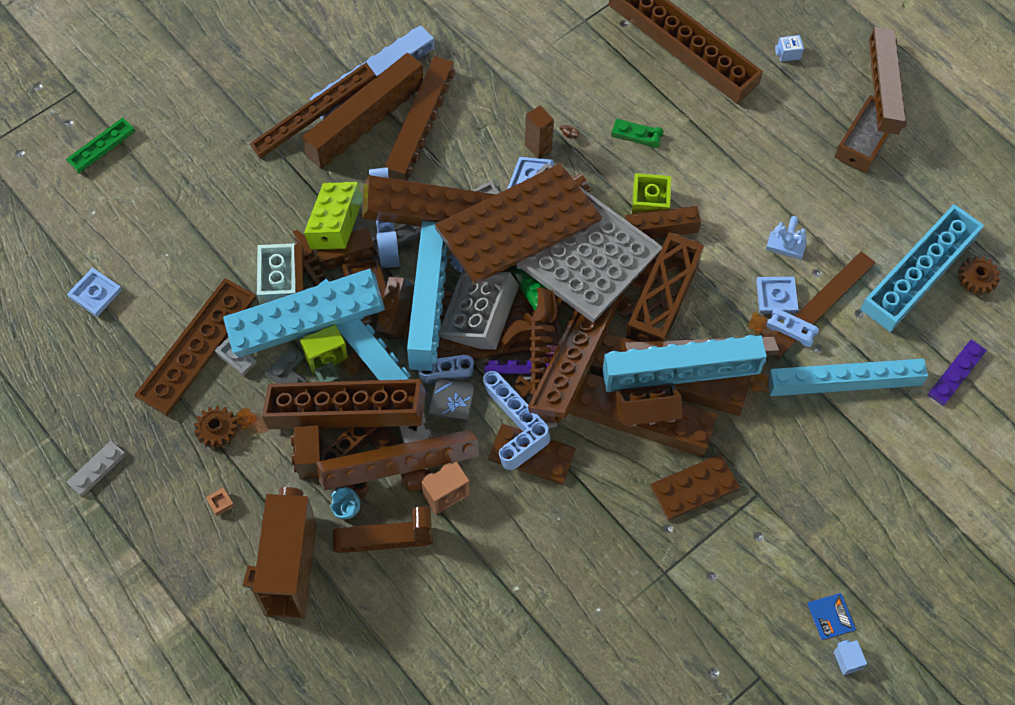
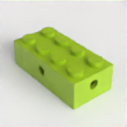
M329 182L322 184L304 231L310 249H346L363 200L358 182Z

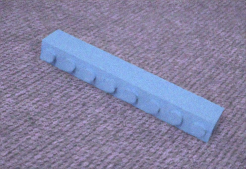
M420 25L402 38H398L390 46L383 48L375 56H371L366 62L376 76H378L407 52L418 60L434 49V38ZM361 65L356 66V67H355L352 71H350L349 73L342 75L340 79H338V80L335 81L334 83H330V84H329L325 89H323L322 91L315 93V94L310 98V101L313 100V99H314L315 97H317L318 95H320L321 93H323L325 90H327V89L330 88L331 86H333L335 83H337L338 81H340L341 79H343L345 76H347L348 74H350L351 72H353L355 69H357V68L360 67ZM353 95L345 99L343 102L335 106L333 109L328 111L320 118L322 120L326 118L329 114H331L334 110H336L339 106H341Z

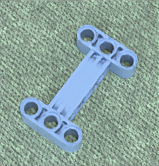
M388 167L369 170L370 175L389 178ZM376 221L381 269L400 267L394 223Z

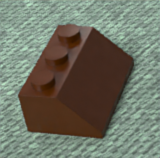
M673 383L615 390L619 417L623 426L635 427L643 423L652 425L659 421L675 422L677 419H682L681 395Z

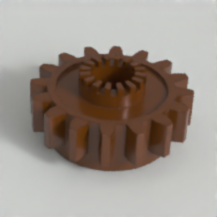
M975 255L973 260L968 257L966 261H963L957 273L960 274L958 276V280H961L960 285L967 292L982 296L985 292L990 294L992 289H996L1001 279L998 277L1001 272L996 270L997 264H991V259L985 261V256L979 259Z
M218 405L215 410H212L211 407H208V412L202 410L203 416H196L199 423H194V428L196 429L194 433L198 437V441L200 443L204 442L205 447L212 446L213 449L216 446L223 448L226 443L230 444V440L236 437L234 432L238 431L237 420L233 418V412H228L226 407L220 410Z

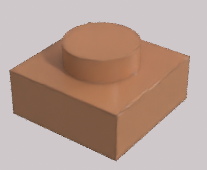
M224 487L206 497L216 516L234 507Z

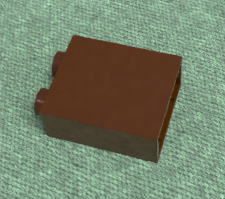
M283 487L279 489L278 494H266L252 591L264 616L306 617L317 523L309 497L303 496L304 492L298 488Z

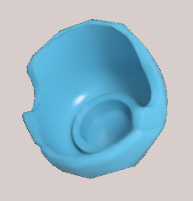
M348 487L338 488L332 493L330 508L334 515L342 520L354 518L361 507V500L357 493Z

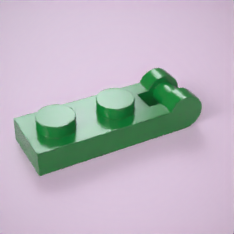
M616 118L611 136L657 148L660 146V138L663 136L664 130L660 127L652 128Z

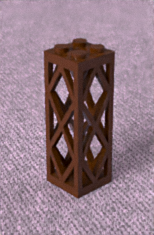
M668 233L628 323L626 339L637 342L667 341L699 267L704 245L698 241L683 238L679 234ZM667 259L675 261L665 268L664 264ZM679 266L680 274L668 281L667 273ZM682 280V286L670 293L669 287ZM656 282H657L658 288L655 289V290H653V289H654V286H655V284H656ZM659 294L660 300L647 308L648 300ZM675 296H677V298H676V300H675V302H674V305H673L672 298H674ZM662 306L663 314L650 322L649 313ZM662 320H665V326L662 328L653 327Z

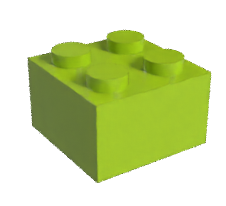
M635 173L631 214L669 210L671 176Z
M336 324L314 334H307L304 338L300 339L303 354L313 375L316 374L314 370L330 362L336 366L348 360L346 345Z

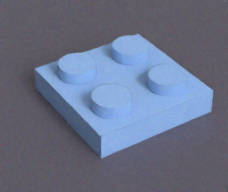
M92 267L69 291L67 296L98 317L122 289L115 282Z
M757 277L759 314H772L774 309H780L787 313L798 312L795 277Z

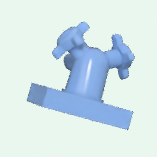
M796 216L791 217L788 230L780 222L775 230L771 231L766 250L802 260L807 243L805 229L795 233L798 222Z

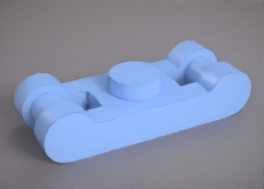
M780 309L773 310L772 318L766 323L767 328L800 341L804 346H812L814 342L813 337L817 336L819 332L816 326Z

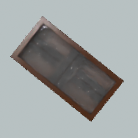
M869 95L840 142L834 157L865 173L868 172L891 134L878 131L874 96Z

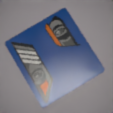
M842 593L807 603L822 640L856 630Z

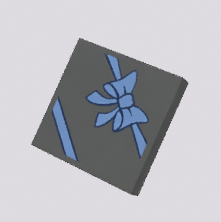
M437 378L429 416L467 423L475 385Z

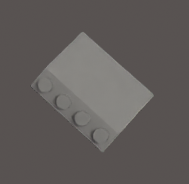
M462 272L438 336L479 349L496 350L519 288V284L510 272H499L476 285L467 272Z

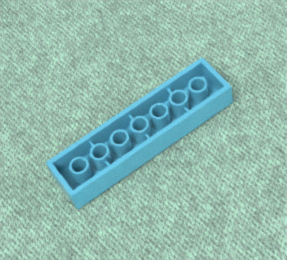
M953 204L868 295L860 310L891 332L973 243L984 225Z
M422 221L407 347L409 370L433 371V363L437 364L438 331L441 329L440 315H442L443 309L441 302L444 299L443 283L446 281V255L449 252L448 246L435 230V224L438 222Z
M367 269L224 316L223 318L233 354L243 357L304 337L307 334L319 332L335 324L338 326L384 311L385 307L376 276L371 269Z
M748 335L737 339L730 337L720 341L712 339L703 343L689 342L686 345L671 344L660 348L653 346L643 350L630 349L626 352L612 351L605 354L602 372L606 392L668 383L679 384L755 375L761 373L766 360V352L762 336Z

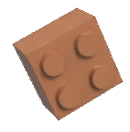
M457 462L444 465L441 471L427 475L422 481L423 496L435 515L470 495L469 480Z

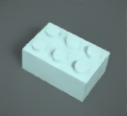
M295 243L258 245L257 297L260 305L296 293Z

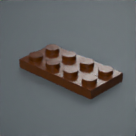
M502 423L488 460L502 465L499 456L500 449L523 431ZM550 439L548 445L518 466L516 470L563 485L576 448Z
M721 454L650 484V488L668 521L738 491L740 488Z

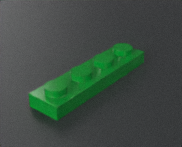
M122 117L66 158V161L79 174L135 133V129Z
M517 265L511 266V275L517 281L522 292L536 311L538 304L537 288H544V286Z

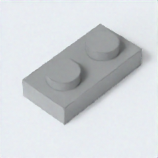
M229 338L215 350V353L242 376L257 364L256 360L250 355L238 357L233 354Z

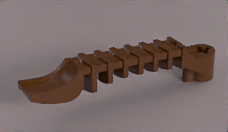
M295 230L293 231L296 237L294 240L297 244H302L304 250V273H307L308 279L312 281L314 287L318 286L326 279L318 256L315 257L313 249H310L305 235ZM369 315L361 320L365 326L369 324L373 327Z
M537 288L538 304L531 318L532 326H530V330H532V337H530V341H532V347L530 348L532 352V358H530V362H532V369H530L532 373V379L530 380L532 390H530V394H533V396L547 369L546 364L551 361V359L546 357V353H551V349L546 347V342H552L553 339L546 336V332L555 331V327L546 325V323L553 322L557 315L554 292L545 288ZM537 414L545 423H559L562 420L560 417Z
M554 294L558 314L563 306L565 307L567 303ZM529 313L524 315L523 321H515L505 333L501 348L504 352L517 340L530 339L532 337V330H530L532 316Z

